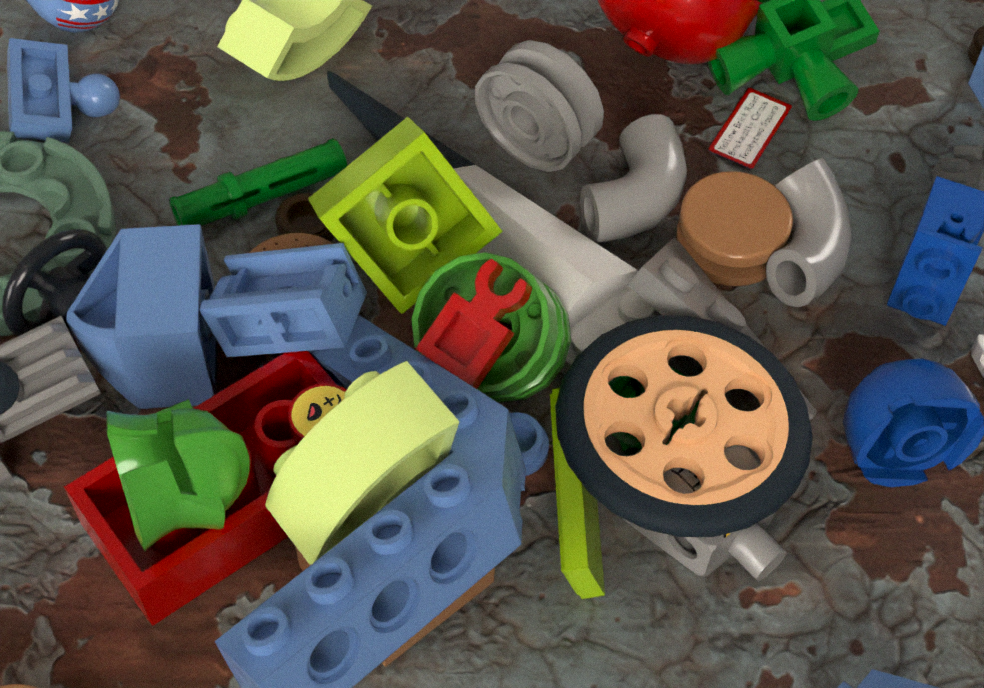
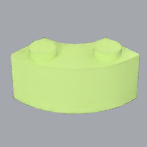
M242 0L238 9L229 17L225 33L217 47L268 79L278 81L292 80L314 71L335 55L357 31L372 5L363 0Z
M408 361L400 363L381 374L377 371L367 372L352 382L345 392L344 399L329 411L298 445L287 450L276 461L273 469L276 478L268 493L265 506L309 565H311L448 457L459 420Z

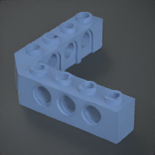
M360 315L356 319L345 348L309 351L310 354L332 380L345 389H348L353 381L367 372L377 371L381 374L400 363L408 361L459 420L454 441L448 457L215 641L240 688H352L521 545L523 520L520 514L521 491H525L526 467L508 409Z

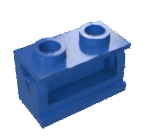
M936 176L904 254L887 306L907 312L915 318L930 320L946 326L983 248L977 245L984 232V191Z

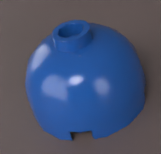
M923 358L897 360L885 363L874 369L850 393L844 411L843 426L845 436L855 464L861 468L864 477L869 482L886 487L910 486L928 481L924 470L934 467L944 461L948 471L961 464L979 446L984 436V417L980 411V404L973 392L952 369L938 362Z

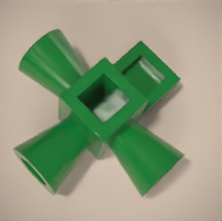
M757 0L762 4L759 5L756 15L755 33L742 36L730 45L718 48L715 54L718 58L708 62L714 81L725 95H730L768 68L778 84L795 78L808 119L819 121L829 118L846 108L856 98L859 91L858 87L832 61L875 44L880 30L860 0H825L823 2L820 0Z

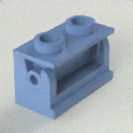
M344 243L226 255L224 261L232 275L221 277L210 299L203 300L199 308L226 357L336 349L346 347L367 291Z

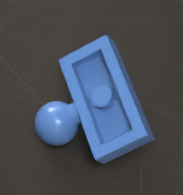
M9 38L7 50L9 132H14L16 138L45 141L49 137L60 142L69 143L72 131L71 105H76L83 114L90 117L108 115L118 107L120 101L119 89L109 77L103 74H89L78 83L69 81L67 45Z

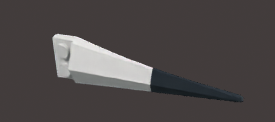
M327 71L328 84L331 90L377 141L405 119L337 74ZM425 132L503 231L477 253L487 252L513 259L553 289L569 314L571 344L565 365L561 369L564 375L576 356L600 335L629 321L661 315L627 285L638 272L637 269Z

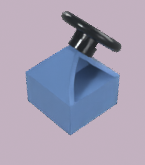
M200 224L121 229L108 250L102 239L91 231L85 229L65 230L48 237L35 246L15 268L4 291L2 313L6 326L16 336H20L62 316L73 338L93 366L121 395L138 409L170 407L189 399L191 406H194L217 394V340L199 310L203 300H209L215 289ZM74 248L85 250L65 267H55L50 271L42 269L45 264L60 253ZM28 287L38 290L39 296L43 299L38 321H29L23 315V300Z

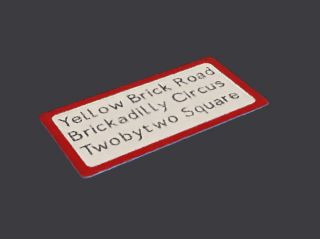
M748 88L708 148V151L753 169L791 110L792 105Z

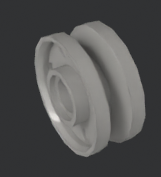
M527 40L515 44L506 52L498 65L490 67L482 75L475 86V104L486 129L509 155L530 168L546 172L563 169L580 151V147H585L603 125L604 109L599 92L587 73L568 54L548 43Z

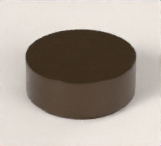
M297 194L287 198L279 205L275 214L278 235L306 233L322 237L330 242L335 237L319 219L308 198L313 194Z

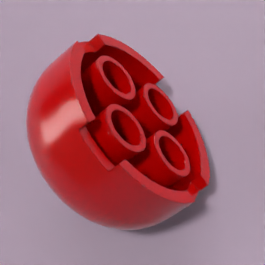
M598 0L607 19L624 35L623 40L631 49L647 57H651L653 54L662 59L680 64H702L717 59L718 57L715 55L717 49L730 45L740 39L757 15L759 5L762 4L757 0Z

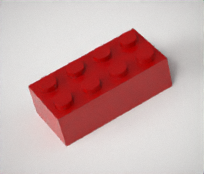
M309 351L283 353L193 408L208 411L226 425L230 431L240 434L244 438L249 454L250 471L247 483L231 507L225 511V523L222 529L179 528L163 536L144 551L135 534L114 457L64 486L81 525L152 626L288 537L265 504L270 488L276 478L273 470L276 461L287 450L297 445L290 430L288 419L289 407L294 397L311 385L320 383L336 384Z

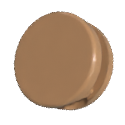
M736 171L715 173L697 181L684 196L676 230V240L682 244L713 283L733 287L755 284L767 278L766 266L770 256L787 245L793 226L792 210L787 199L779 189L763 178Z

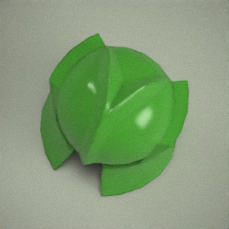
M189 399L150 415H131L106 411L108 439L129 507L135 534L143 550L146 551L160 538L179 528L222 529L225 523V511L238 498L248 480L250 459L244 438L240 434L230 431L226 425L208 411L193 409Z

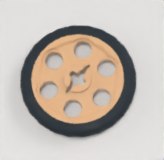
M657 315L626 322L600 335L576 356L561 382L555 406L557 437L569 467L590 495L615 515L645 530L676 537H716L747 529L780 509L797 491L809 466L813 435L806 402L793 376L776 356L750 336L722 323L692 316ZM679 355L692 357L702 366L703 372L691 377L679 375L668 365V360ZM629 376L638 380L645 392L635 398H624L613 392L608 382L615 377ZM733 389L747 390L757 397L760 407L748 412L738 410L727 402L725 393ZM700 400L694 418L695 423H688L683 429L679 428L673 435L672 440L667 444L673 427V419L679 421L684 415L689 416L695 404ZM612 433H629L639 440L642 450L632 456L617 455L606 446L605 439ZM734 445L748 447L758 455L761 465L752 470L739 469L728 462L724 451ZM673 468L687 469L697 476L701 487L693 493L683 494L676 492L666 484L663 474Z

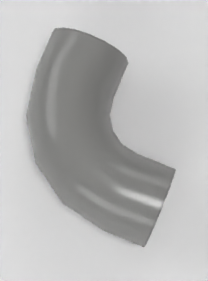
M651 114L631 122L619 137V145L629 168L628 173L617 180L587 184L582 187L580 196L581 216L585 232L590 240L595 243L618 240L652 229L674 210L679 203L687 180V167L683 144L674 123L669 117L662 114Z

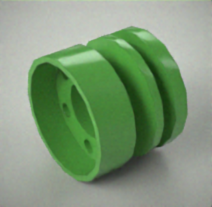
M487 252L459 256L437 269L418 294L411 319L414 347H417L454 292L468 302L472 301L477 293L475 289L477 272L485 262L493 259L504 268L494 282V292L496 295L503 296L511 292L514 284L520 278L532 286V291L528 301L522 308L511 313H505L501 319L502 322L512 326L511 331L515 334L477 390L501 403L524 400L545 389L564 367L571 344L569 314L557 293L511 258Z

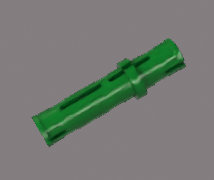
M332 138L323 144L279 158L271 163L235 176L230 171L220 174L217 177L218 182L178 197L173 196L169 198L170 208L178 226L197 224L204 226L230 215L233 219L237 220L247 216V209L336 176L348 166L347 160L339 142Z

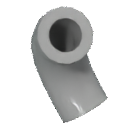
M823 157L798 169L775 185L785 196L791 207L793 226L789 243L775 251L768 259L766 277L774 295L788 306L801 307L818 299L844 272L851 245L852 231L848 204L834 173Z

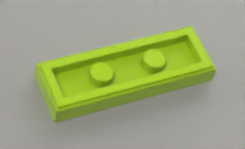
M560 388L552 389V394H550L561 571L581 599L605 596L597 499L588 493L569 467L558 440L555 406Z

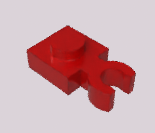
M493 259L485 262L477 272L475 278L477 293L472 301L468 302L454 292L415 348L431 361L476 389L515 334L499 322L505 313H511L522 308L528 301L532 291V286L520 278L514 284L511 292L503 296L496 295L494 292V282L504 268Z

